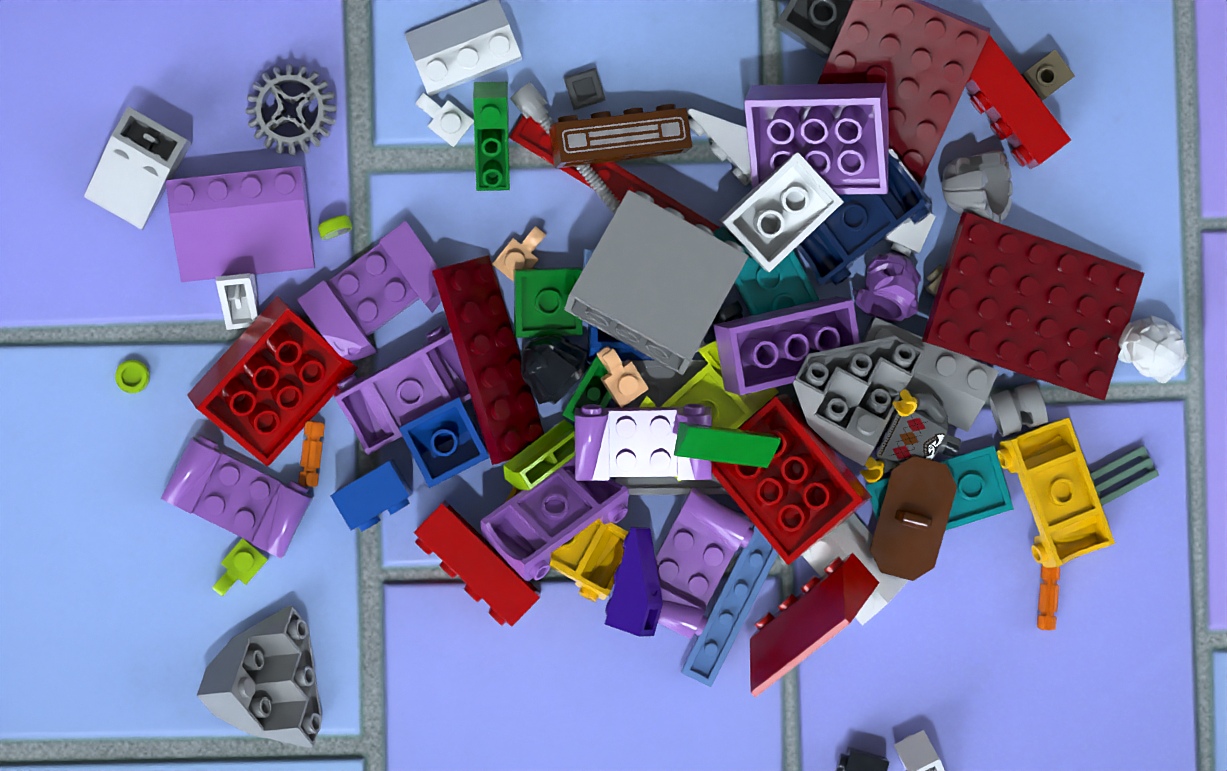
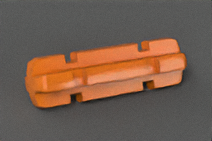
M307 421L304 426V435H307V438L303 440L300 466L303 467V471H299L298 483L302 486L316 487L318 485L319 473H316V468H320L323 445L320 437H324L325 428L324 423Z
M1041 567L1043 583H1040L1038 605L1041 615H1038L1037 627L1041 630L1052 631L1056 629L1057 617L1054 616V612L1058 610L1059 585L1057 580H1060V567Z

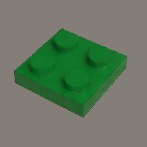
M581 267L513 269L514 336L516 338L549 335H583V320L564 310L569 294L582 273Z

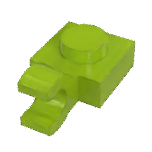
M242 538L221 562L228 570L215 583L212 589L219 595L224 596L238 579L247 585L269 559Z

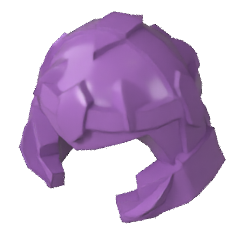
M888 252L886 255L878 254L870 259L866 266L865 288L852 290L857 306L866 314L889 322L902 321L904 318H909L917 313V288L919 282H921V276L914 268L913 263L903 254Z

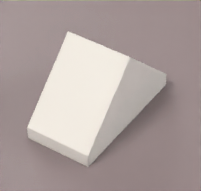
M247 273L216 277L226 329L248 328L259 316L255 274Z

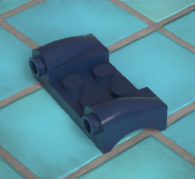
M888 149V193L837 194L843 203L796 248L808 262L820 285L833 282L837 286L851 275L848 269L853 266L854 261L902 224L912 221L916 225L930 215L931 212L928 208L933 203L893 149Z

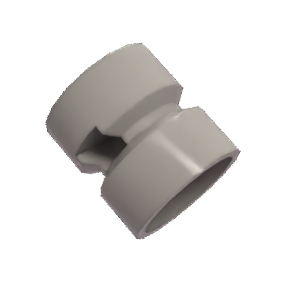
M1035 381L1016 387L1015 393L1005 390L989 396L991 411L1002 437L1021 431L1022 425L1032 428L1048 422L1046 407Z

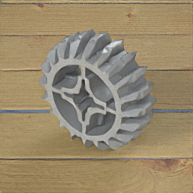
M287 64L286 75H282L281 69L275 66L273 72L276 78L271 79L264 72L261 76L267 84L262 87L257 82L253 83L252 87L260 92L258 97L252 94L247 95V100L256 103V107H248L245 109V112L257 117L250 120L248 126L250 128L260 126L261 128L255 132L254 137L261 139L267 135L264 146L268 149L276 141V152L278 154H282L285 145H289V154L294 156L297 152L296 145L299 144L302 151L308 153L309 147L307 142L309 140L316 147L321 145L320 140L315 137L319 132L323 136L329 137L330 132L323 128L324 123L335 125L336 120L326 116L327 112L333 113L337 111V106L326 105V102L335 98L333 92L322 93L329 84L326 80H323L316 85L315 82L319 76L316 71H313L306 78L307 68L303 65L300 66L297 75L294 74L292 64ZM286 83H299L310 89L304 94L301 93L295 97H290L286 95L280 86ZM272 93L278 102V108L271 116L272 118L266 122L265 104L267 98ZM282 96L293 105L295 102L299 103L296 112L302 121L301 123L288 115V118L284 117L287 109L285 107L286 104L281 99ZM317 98L318 116L311 127L305 118L304 112L308 105L311 104V101ZM286 123H294L303 134L295 137H284L274 133L273 130Z

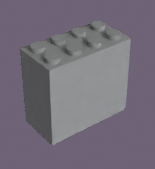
M628 190L570 292L564 310L679 374L684 375L749 256L743 253L744 249L738 244L728 240L723 242L714 237V233L709 228L701 224L694 226L683 220L684 216L680 212L668 207L663 209L654 204L653 198L641 191L634 193Z

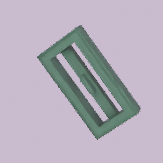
M1142 445L1090 473L1101 506L1159 476V473L1153 466L1145 446ZM1138 456L1142 459L1141 462L1098 485L1093 481ZM1144 468L1147 469V473L1101 496L1100 491Z

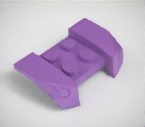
M406 221L378 240L380 244L327 282L323 280L297 299L321 335L341 357L347 360L354 361L378 353L367 337L419 299L423 301L432 313L441 303L432 272L439 268Z

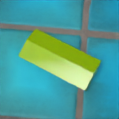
M562 420L503 465L505 480L518 490H531L575 456V426L566 420Z

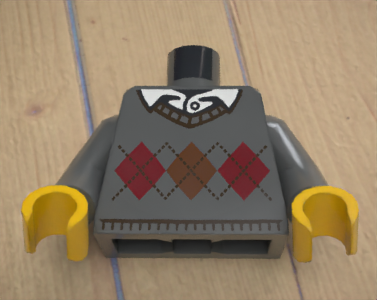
M903 389L900 392V399L892 402L895 408L876 444V456L878 458L875 460L869 456L865 463L868 469L860 471V474L869 483L877 482L883 473L892 471L893 468L912 456L933 461L937 452L952 458L957 455L961 439L947 434L948 415L934 395L930 393H910L908 390Z

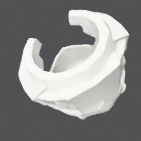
M1152 315L1132 323L1129 322L1119 339L1121 349L1118 355L1119 360L1125 363L1132 362L1140 374L1145 377H1153L1159 383H1166L1171 377H1176L1185 366L1189 355L1186 353V346L1181 337L1182 332L1168 321Z

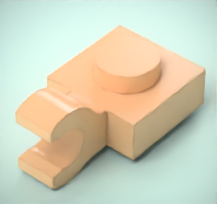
M535 226L522 244L513 238L492 265L514 282L513 269H531L539 261V258L532 254V252L546 234Z
M606 346L596 353L608 371L600 379L618 407H624L649 389L632 361L627 359L622 363L613 348L610 349L609 346Z

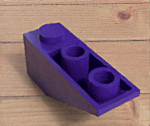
M631 527L630 532L624 539V554L622 562L614 575L615 587L612 597L606 604L605 613L607 616L604 624L639 637L654 636L663 601L651 529L647 527Z

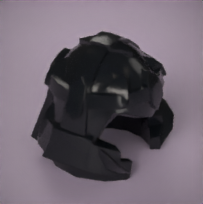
M558 335L531 339L523 347L524 351L521 357L520 370L525 383L532 389L531 392L539 404L550 402L554 405L589 368L590 364L586 360L588 350L577 344H572L568 339Z

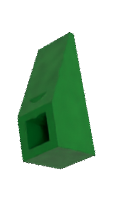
M474 82L473 112L476 191L510 190L508 82Z

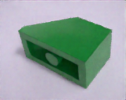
M597 356L562 412L563 416L574 422L575 408H581L583 405L589 404L600 405L602 408H606L612 398L600 379L608 371Z

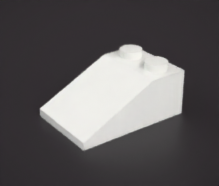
M796 152L744 196L719 222L765 271L770 272L830 216L843 201L806 160Z

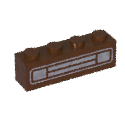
M675 104L657 106L656 111L643 112V108L626 109L623 111V115L611 116L610 111L597 112L590 115L591 119L578 120L577 115L559 117L558 122L549 128L555 169L682 154L692 148L687 108L676 109Z

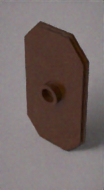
M912 456L892 469L870 547V552L881 573L915 581L935 568L957 490V485L946 464Z

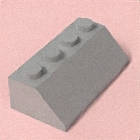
M872 317L861 343L896 336L925 351L905 389L910 393H930L934 395L948 415V424L968 432L985 404L999 370L964 355L922 342V337L879 318Z

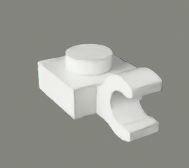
M423 93L415 103V105L433 118L427 127L453 148L474 123L473 119L449 100L441 108Z

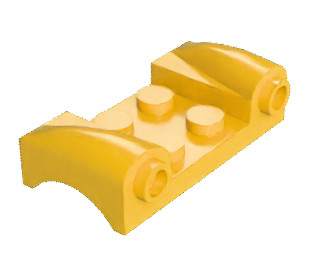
M1069 417L1055 420L999 443L997 456L1000 466L1003 469H1007L1010 473H1018L1040 535L1034 537V545L1031 546L1032 555L1037 563H1042L1046 568L1059 567L1079 556L1115 544Z
M513 486L505 502L510 500L512 497L517 495L522 490H518L516 487ZM597 519L551 553L550 568L576 581V586L580 588L578 593L592 602H596L598 598L605 600L615 583L614 575L622 562L624 554L623 543L629 532L611 522L603 524L600 519Z

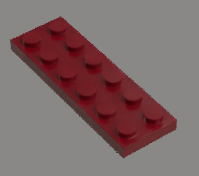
M489 255L445 266L432 272L491 463L495 465L511 460L543 436L544 431L530 386L525 383L521 374V357Z

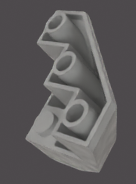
M896 336L808 354L793 382L807 424L834 451L864 466L895 408L892 402L900 399V392L907 387L925 351Z
M285 607L233 637L206 667L197 693L198 698L214 716L247 734L307 748L314 747L318 732L321 729L322 714L309 628L294 607Z

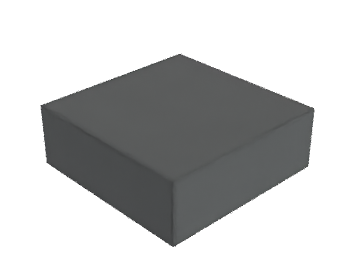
M596 68L564 78L574 111L606 101Z

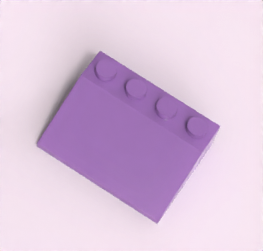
M886 83L751 86L744 100L753 189L798 152L836 194L888 193L889 112Z
M302 166L166 180L169 215L181 282L216 279L219 276L247 273L265 274L315 268L305 171Z

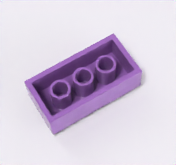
M838 296L714 325L724 390L737 395L793 383L808 354L860 343L854 302L852 299Z

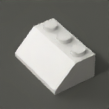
M499 0L486 1L404 34L429 97L522 60V55Z
M853 513L848 519L802 554V556L815 572L822 577L826 574L824 568L838 556L843 560L853 552L880 582L855 616L857 621L863 626L884 608L909 580L880 572L870 552L873 535Z

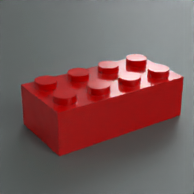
M989 34L965 86L972 95L969 101L980 114L985 112L993 123L990 124V128L1001 141L1006 139L1013 148L1010 153L1021 167L1026 165L1029 169H1032L1042 164L1072 139Z
M446 500L413 532L418 537L415 543L428 555L434 552L442 560L439 566L451 578L454 579L458 575L466 583L463 589L476 602L483 599L490 606L488 613L501 626L507 622L512 627L539 600L541 592L530 581H525Z

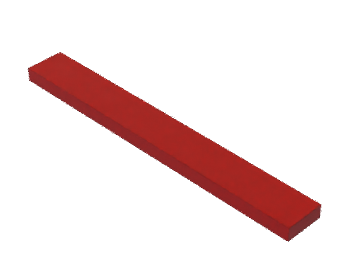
M523 115L509 138L554 165L549 133L547 134V130L543 129L544 126L541 127V123L535 122L532 117L526 119ZM614 162L590 164V167L595 170V174H598V177L601 178L600 181L603 180V184L607 185L606 188L609 187V191H612L611 194H614V197H617V201H620L619 204H621L628 190L634 193L641 191L653 198L654 204L663 209L668 207L680 212L684 216L683 220L694 226L701 224L711 231L719 228L716 224ZM577 166L559 168L590 187V183H587L588 180L584 179L585 176L582 177V173H579L580 170L576 169Z

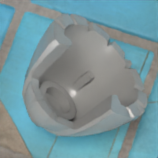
M994 150L969 158L959 157L948 163L943 171V180L941 182L946 203L960 215L962 212H968L997 223L1005 220L1012 203V199L1009 196L1013 194L1012 181L1009 180L1012 175L1009 162H1006L1005 154L1001 150Z

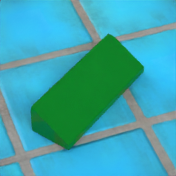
M679 422L673 455L768 468L781 438L769 433Z

